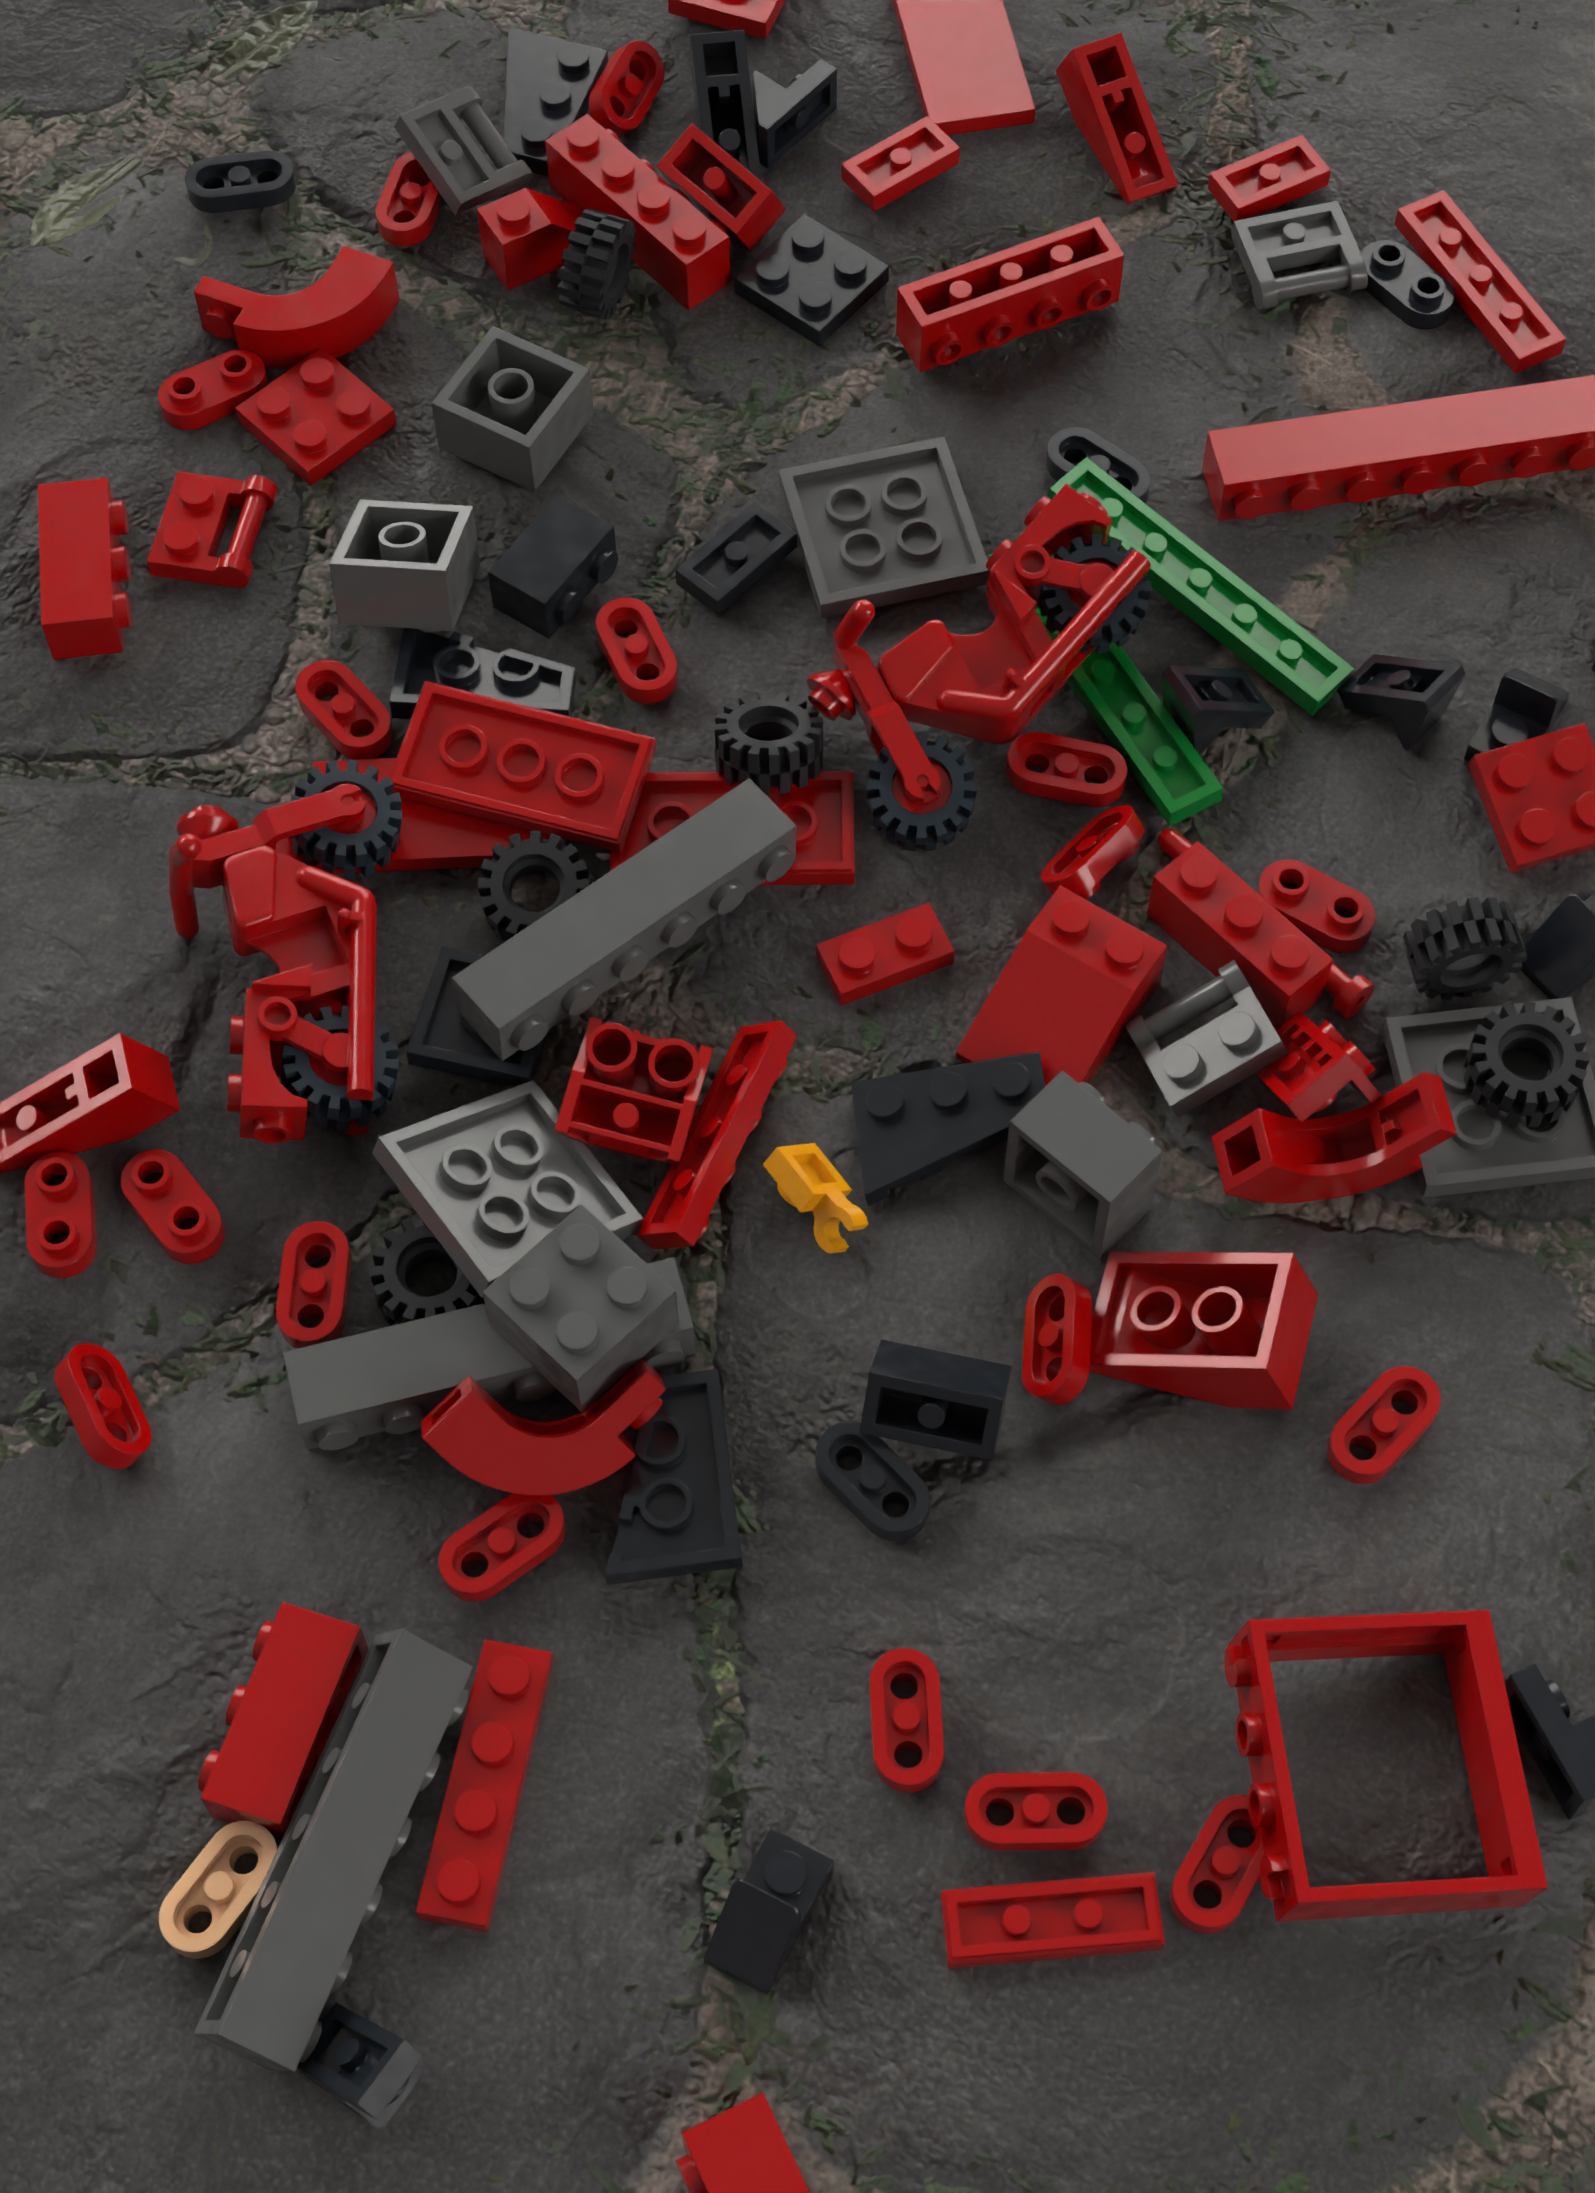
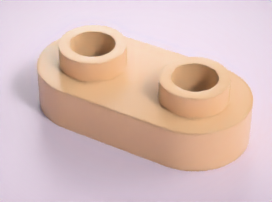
M237 1821L221 1828L167 1894L160 1907L159 1926L164 1938L177 1953L194 1959L212 1956L227 1945L245 1922L278 1849L274 1837L264 1826L252 1821ZM252 1853L258 1856V1863L254 1870L247 1874L234 1872L235 1862L241 1855ZM198 1912H209L212 1914V1922L205 1931L201 1933H191L188 1931V1924L193 1915Z

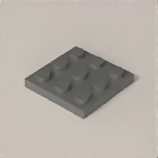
M945 436L779 469V487L792 528L797 532L798 548L821 619L847 614L852 605L861 599L870 601L874 608L987 585L989 570L985 567L987 558Z
M1572 997L1532 1001L1536 1002L1535 1014L1543 1015L1547 1005L1557 1009L1554 1021L1560 1024L1568 1016L1575 1022L1570 1036L1581 1033ZM1524 1002L1514 1003L1517 1013H1520ZM1503 1005L1386 1018L1382 1032L1396 1088L1424 1071L1440 1076L1457 1132L1455 1136L1419 1155L1423 1168L1417 1170L1416 1173L1422 1198L1595 1178V1080L1590 1062L1586 1068L1587 1074L1573 1105L1567 1112L1562 1110L1559 1119L1549 1123L1546 1117L1543 1116L1539 1127L1528 1128L1526 1116H1520L1515 1127L1505 1124L1509 1113L1500 1110L1495 1119L1485 1114L1489 1101L1486 1099L1476 1105L1470 1097L1474 1086L1466 1087L1464 1082V1075L1467 1069L1464 1068L1465 1058L1478 1025L1482 1026L1485 1016L1492 1011L1499 1016ZM1511 1049L1502 1055L1503 1065L1508 1071L1519 1078L1536 1081L1543 1080L1550 1074L1547 1062L1532 1051Z
M534 1080L380 1136L372 1153L481 1298H484L483 1291L581 1204L620 1240L635 1235L644 1219L583 1142L555 1133L559 1111Z

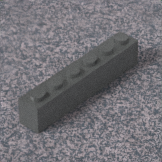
M750 778L452 977L456 1010L502 1061L518 1050L525 1051L533 1048L546 1036L548 1030L569 1015L577 1016L584 1013L595 1003L598 996L620 980L626 982L635 978L643 971L649 960L668 947L676 948L687 942L696 932L697 927L718 913L723 915L734 910L747 893L766 880L772 882L782 877L796 859L797 826Z
M674 1257L647 1263L676 1290L679 1325L643 1356L655 1370L673 1367L682 1362L686 1356L696 1354L694 1327ZM485 1303L283 1352L297 1422L307 1450L318 1447L323 1450H339L353 1445L362 1436L383 1431L390 1434H403L414 1431L421 1427V1421L468 1375L497 1403L516 1398L523 1402L537 1401L550 1396L557 1389L490 1326Z
M403 1628L375 1635L193 2034L271 2071L295 2072L298 2064L306 2061L312 2054L322 2031V2023L318 2018L329 1993L335 1992L342 1985L350 1970L352 1953L348 1950L358 1927L370 1919L379 1904L382 1895V1885L378 1882L389 1857L395 1856L407 1840L412 1824L411 1819L407 1816L418 1791L424 1790L429 1785L438 1769L440 1754L436 1750L445 1729L455 1723L466 1705L468 1690L464 1686L473 1666Z

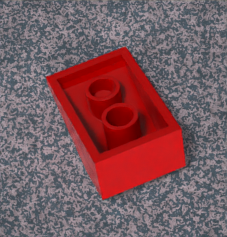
M1060 885L1024 933L956 1050L955 1058L963 1063H971L1040 1051L1045 1086L1062 1070L1078 1083H1089L1126 1032L1125 1024L1137 1017L1160 985L1167 945Z
M1110 1252L1092 1317L1089 1372L1229 1408L1293 1410L1318 1293L1294 1253Z

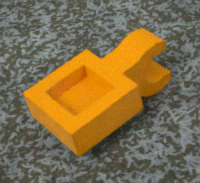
M816 1143L777 1147L763 1163V1166L777 1182V1189L780 1195L789 1204L796 1207L799 1212H813L815 1219L814 1236L818 1245L829 1254L845 1252L849 1248L846 1240L839 1233L840 1220L848 1231L862 1230L867 1227L868 1220L864 1212L846 1198L852 1191L851 1187Z

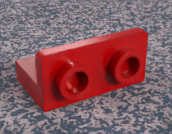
M1301 1011L1277 1030L1289 1054L1254 1073L1255 1077L1301 1122L1312 1113L1319 1112L1328 1107L1337 1097L1338 1091L1347 1083L1371 1104L1382 1096L1368 1079L1376 1069L1351 1041L1347 1043L1327 1020L1317 1027Z

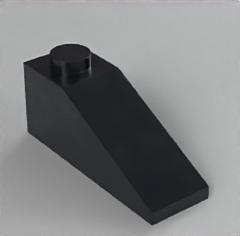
M744 29L691 34L689 58L698 128L762 182Z

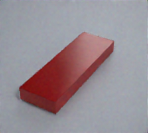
M1155 1872L941 1890L940 1893L948 1968L1163 1950L1165 1945Z

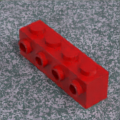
M586 114L545 140L550 188L564 201L578 206L582 212L590 208L633 221L635 224L634 228L637 231V236L634 239V242H637L636 251L632 255L634 263L687 310H691L730 283L729 249L731 243L723 226L715 220L710 221L693 206L683 191L673 189L657 175L654 167L647 160L639 159L628 150L614 131L609 128L604 129L592 117Z
M1096 217L897 288L896 334L919 372L940 365L952 364L959 358L990 347L1002 346L1012 339L1040 329L1052 328L1062 321L1090 311L1102 310L1108 305L1118 302L1124 253L1100 217Z

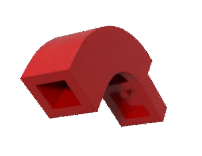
M343 246L328 271L320 280L310 287L295 293L264 295L203 276L194 290L203 330L209 331L222 339L236 340L239 350L255 353L262 359L265 367L292 368L321 347L334 358L353 351L370 339L384 325L400 301L394 262Z
M1424 1071L1381 1096L1372 1104L1369 1103L1343 1114L1305 1119L1301 1122L1298 1118H1291L1258 1108L1214 1134L1211 1138L1225 1194L1256 1202L1287 1204L1345 1197L1394 1182L1423 1168L1419 1155L1455 1136L1457 1132L1441 1077Z
M642 1357L583 1412L563 1420L539 1422L527 1420L510 1413L468 1375L421 1421L422 1438L455 1469L486 1486L522 1495H551L570 1492L592 1485L610 1476L636 1456L630 1439L623 1431L629 1425L634 1430L640 1428L656 1414L663 1403L659 1396L666 1390L660 1374Z

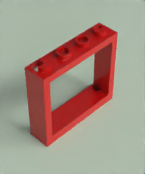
M1489 1610L1248 1620L1229 1642L1224 1655V1669L1229 1686L1232 1688L1236 1687L1240 1714L1236 1720V1741L1240 1754L1243 1757H1248L1252 1784L1248 1789V1812L1253 1826L1260 1827L1265 1855H1263L1260 1862V1883L1264 1896L1267 1899L1273 1900L1276 1922L1514 1908L1524 1906L1548 1888ZM1443 1654L1488 1877L1310 1887L1270 1662Z

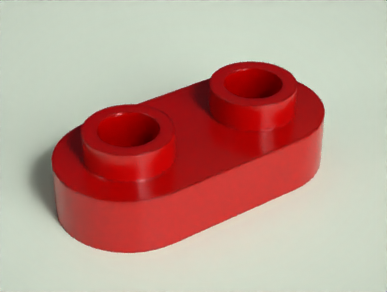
M634 40L617 49L590 93L589 110L592 118L604 129L609 128L614 131L617 136H621L636 128L642 122L664 82L665 70L662 59L650 44L642 40Z
M412 152L402 155L395 161L376 207V218L381 237L386 242L396 246H412L425 240L433 228L444 199Z
M232 350L170 376L161 384L158 391V400L165 421L177 429L193 430L235 413V407L268 385L265 365L262 359L253 352Z
M618 598L606 603L599 610L596 617L597 639L622 692L629 699L643 704H653L665 700L674 692L678 683L677 661L652 610L647 604L634 598ZM623 633H632L627 638L619 637ZM645 677H654V678H655V679H653V680H641L642 678H645Z
M321 660L308 665L299 673L295 683V690L300 709L342 755L353 760L373 759L383 754L389 748L393 739V729L388 710L347 666L333 660ZM328 695L334 696L333 699L330 701L321 700L323 697ZM361 733H370L364 737H356Z
M1029 732L1017 737L1011 743L1007 753L1006 774L1010 783L1023 793L1088 807H1104L1114 803L1122 795L1125 788L1127 765L1123 756L1110 746L1045 732ZM1039 767L1042 768L1044 772L1040 773L1029 770V768ZM1089 779H1098L1103 783L1093 784L1088 783L1086 781Z
M1120 805L1099 814L1044 867L1040 877L1051 895L1061 885L1078 896L1088 899L1099 890L1102 884L1101 879L1117 863L1127 860L1137 852L1140 847L1139 841L1145 832V827L1130 805Z
M1296 860L1276 861L1267 866L1262 872L1257 893L1314 943L1333 952L1350 953L1362 948L1368 942L1375 922V910L1371 901L1359 891ZM1281 883H1291L1299 888L1287 889ZM1344 910L1353 915V917L1343 918L1335 911Z
M147 1150L137 1154L126 1164L121 1174V1187L126 1200L165 1253L171 1259L184 1264L200 1263L214 1256L224 1242V1223L216 1205L178 1157L164 1150ZM150 1174H163L162 1178L156 1183H143L145 1177ZM187 1218L199 1219L198 1223L191 1229L183 1230L178 1228L179 1224Z
M52 1152L37 1159L30 1166L25 1176L26 1241L28 1251L35 1265L42 1273L53 1278H69L83 1272L92 1263L96 1255L97 1234L94 1183L86 1164L78 1156L68 1152ZM55 1176H67L64 1182L57 1186L47 1185L48 1181ZM56 1233H69L68 1238L64 1242L59 1244L49 1243L52 1236Z
M314 1221L299 1226L288 1236L284 1245L276 1305V1319L282 1336L287 1343L296 1349L338 1339L345 1327L352 1255L344 1233L338 1227L328 1222ZM317 1256H327L330 1258V1261L324 1267L313 1268L309 1266L311 1260ZM320 1315L323 1317V1321L314 1328L302 1326L303 1321L308 1316Z
M1061 1273L1051 1274L1043 1278L1029 1295L1025 1308L1022 1381L1028 1393L1056 1406L1072 1401L1087 1383L1090 1371L1092 1297L1090 1291L1085 1285Z
M82 1343L73 1347L57 1365L54 1377L81 1443L94 1461L114 1469L128 1468L150 1446L152 1432L127 1374L119 1360L103 1347L90 1343Z
M1398 1366L1384 1372L1341 1417L1332 1430L1327 1445V1455L1335 1472L1347 1481L1357 1484H1370L1385 1477L1432 1426L1441 1404L1440 1391L1435 1381L1424 1371L1410 1366ZM1396 1400L1406 1401L1412 1406L1414 1412L1408 1415L1400 1414L1393 1408L1392 1402ZM1354 1445L1364 1446L1370 1451L1372 1458L1359 1460L1351 1454L1349 1448Z
M512 1493L451 1535L443 1544L439 1554V1569L446 1588L459 1599L470 1602L483 1601L493 1597L554 1554L561 1546L565 1536V1521L559 1502L552 1495ZM526 1523H540L544 1527L543 1531L534 1538H526L519 1533ZM473 1561H482L488 1565L485 1573L479 1577L466 1576L463 1573L465 1567Z
M897 1648L883 1654L875 1662L870 1674L869 1697L872 1756L876 1774L885 1785L895 1791L913 1793L929 1787L937 1779L942 1769L944 1742L940 1679L935 1664L924 1653L911 1648ZM907 1681L915 1686L917 1693L910 1699H899L892 1693L891 1688L897 1682ZM902 1749H912L919 1754L921 1761L915 1767L904 1768L896 1762L895 1755Z
M993 1773L980 1778L970 1788L965 1801L964 1822L970 1836L978 1844L990 1850H1077L1089 1846L1100 1836L1107 1818L1108 1804L1105 1793L1100 1785L1089 1776L1081 1773ZM1064 1805L1076 1806L1082 1812L1083 1820L1075 1825L1065 1824L1059 1819L1057 1810ZM993 1806H1003L1010 1811L1013 1819L1006 1825L997 1826L988 1820L986 1812Z
M1248 1795L1229 1796L1214 1807L1174 1878L1170 1892L1172 1909L1179 1921L1195 1932L1214 1934L1229 1928L1238 1918L1260 1878V1862L1265 1854L1260 1827H1254L1249 1817ZM1234 1827L1246 1829L1252 1836L1253 1844L1246 1848L1233 1845L1228 1838V1831ZM1201 1887L1210 1888L1217 1894L1219 1905L1211 1909L1203 1908L1196 1903L1193 1892Z

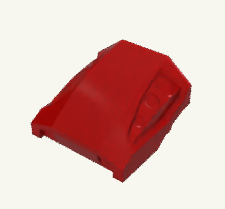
M590 1017L570 1074L555 1133L624 1154L680 1165L700 1093L713 1057V1048L701 1045L699 1052H696V1045L689 1044L681 1039H668L665 1037L657 1039L641 1035L638 1030L632 1032L626 1026L619 1023L603 1024L601 1019Z

